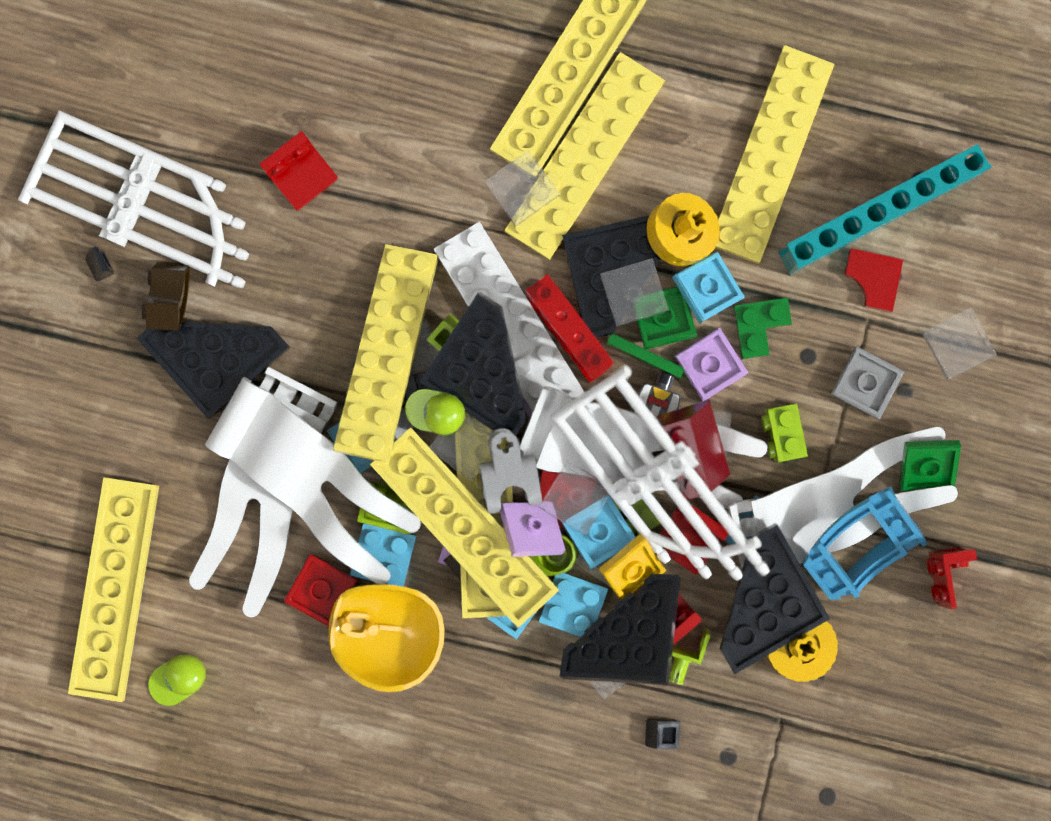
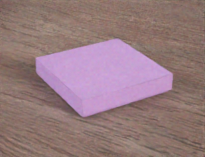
M720 328L674 356L678 365L684 368L685 376L701 401L707 400L748 374L747 369Z

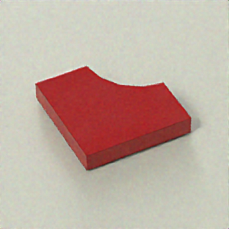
M850 248L844 276L853 279L861 287L865 296V307L891 313L894 309L904 259Z

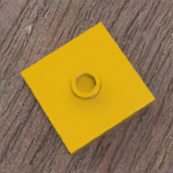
M639 534L600 567L599 571L619 600H622L627 594L633 593L643 585V581L651 574H663L666 569L653 552L647 540Z

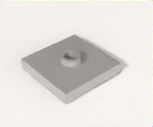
M856 346L830 395L879 420L905 371Z

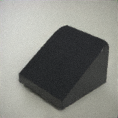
M96 246L91 248L85 260L94 279L99 282L113 275L114 270L104 250Z
M647 720L645 739L647 747L653 749H679L680 721Z

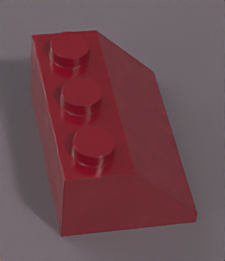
M710 400L656 416L658 423L675 445L682 441L695 454L694 457L699 464L693 469L711 492L730 476ZM684 474L675 478L676 486L686 500L700 496Z

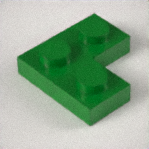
M788 298L733 307L742 360L770 355L766 329L792 324Z

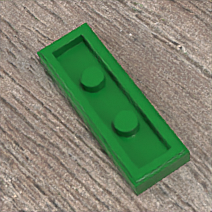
M611 334L606 343L607 346L660 372L673 375L677 380L684 373L683 367L615 334Z

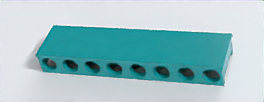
M976 144L786 244V248L778 252L788 270V275H793L976 179L991 169L992 165L988 163L979 144Z

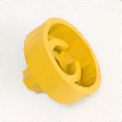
M679 193L666 198L652 210L647 222V237L652 249L662 260L674 266H690L707 257L715 249L720 236V226L713 208L705 200L691 193ZM675 218H676V220H675V222H674V231H675L676 235L678 236L677 238H676V236H675V234L673 233V230H672V222L674 221Z
M826 621L788 644L789 651L786 644L767 655V660L778 673L790 680L798 682L816 680L829 671L836 660L838 652L836 633L830 623ZM800 644H807L810 646L809 650L800 649Z

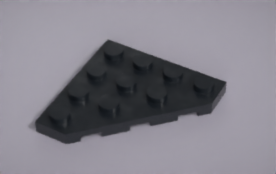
M649 215L562 235L581 318L596 338L614 334L661 259L652 249L647 237Z
M479 291L420 383L431 390L456 396L462 402L467 414L493 431L498 428H506L516 436L526 422L527 414L503 307Z
M183 322L179 331L146 329L137 337L139 342L208 419H211L229 403L243 377L251 380V382L254 381L291 348L271 326Z
M776 523L751 536V538L757 537L760 540L761 547L755 550L761 557V560L768 566L769 572L762 576L755 569V565H752L749 559L745 557L741 571L743 577L738 581L719 649L734 674L830 619Z
M651 574L643 581V585L633 593L627 594L614 606L615 609L604 618H599L584 631L585 634L574 644L571 642L563 649L559 676L562 679L669 685L681 581L679 575Z

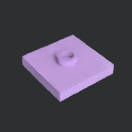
M541 502L540 505L531 506L529 503H502L500 513L512 557L563 554L565 547L552 502Z

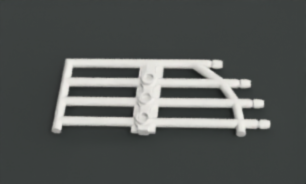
M58 110L18 201L28 205L32 197L102 228L99 236L125 247L127 241L130 240L207 274L205 283L214 287L217 279L228 284L231 283L232 286L237 288H243L246 281L241 277L233 276L232 273L220 269L223 252L245 261L249 257V253L246 250L237 248L235 245L224 241L221 222L227 225L230 224L236 229L243 230L245 222L238 217H233V215L219 210L207 188L212 187L216 191L223 192L226 184ZM64 124L136 155L130 169L123 168L58 139ZM53 149L124 179L119 193L116 194L48 164L47 161ZM160 168H166L191 179L202 202L155 182ZM42 173L112 203L113 206L107 219L36 188ZM152 191L209 216L212 235L144 206L149 192ZM139 215L213 247L211 263L204 262L134 231L133 228Z
M627 366L622 367L550 415V418L632 525L647 540L661 562L666 564L671 560L668 552L662 548L664 547L685 555L692 565L698 569L699 574L703 578L708 579L712 573L701 557L716 558L729 571L728 573L731 577L738 581L743 575L738 566H735L730 556L744 553L762 576L769 572L768 566L761 560V557L755 550L761 547L760 540L757 537L747 540L693 469L699 464L694 457L695 454L682 441L676 445L673 443L625 380L631 376V371ZM615 385L665 449V452L654 458L605 394L606 391ZM596 399L645 464L633 470L585 405ZM575 412L623 473V478L615 483L612 481L565 420L567 417ZM684 474L736 544L722 547L672 480ZM663 487L708 547L692 546L653 496L652 492ZM643 499L672 539L652 532L631 505Z

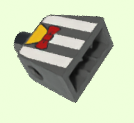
M659 372L655 386L644 383L637 394L655 419H657L656 416L679 409L681 395L670 391L674 376L664 372ZM631 406L629 411L636 413V411Z

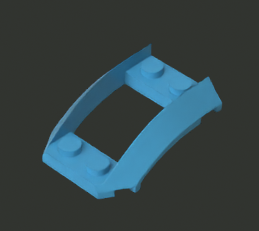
M888 487L855 505L839 517L814 543L803 560V566L830 600L841 599V596L853 595L857 598L860 596L859 592L879 572L908 555V550L919 544L925 546L928 543L917 522H914L894 494L892 487ZM872 513L889 537L875 545L846 573L828 550V547L846 529Z

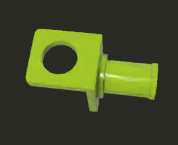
M704 629L697 652L673 645L672 656L674 659L670 669V682L674 683L676 678L677 684L683 685L689 663L693 662L701 665L710 639L709 629Z

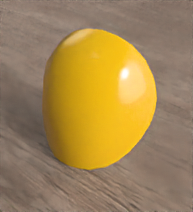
M396 585L355 587L342 593L334 603L329 620L331 653L341 669L365 687L384 692L406 690L421 683L437 664L444 645L443 618L436 604L425 594L417 590Z

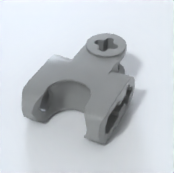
M506 428L494 430L488 439L491 461L478 463L487 511L489 514H493L501 510L502 492L510 486L523 488L525 498L531 506L540 505L542 496L534 454L520 455L519 442L510 430ZM503 437L510 442L505 445V449H501L497 445L501 443V438Z

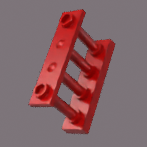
M548 274L525 290L528 294L526 298L532 308L589 384L611 368V365L615 362Z

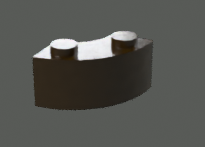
M158 261L148 271L150 291L146 302L142 305V319H146V329L179 331L183 323L188 300L189 266L177 262Z

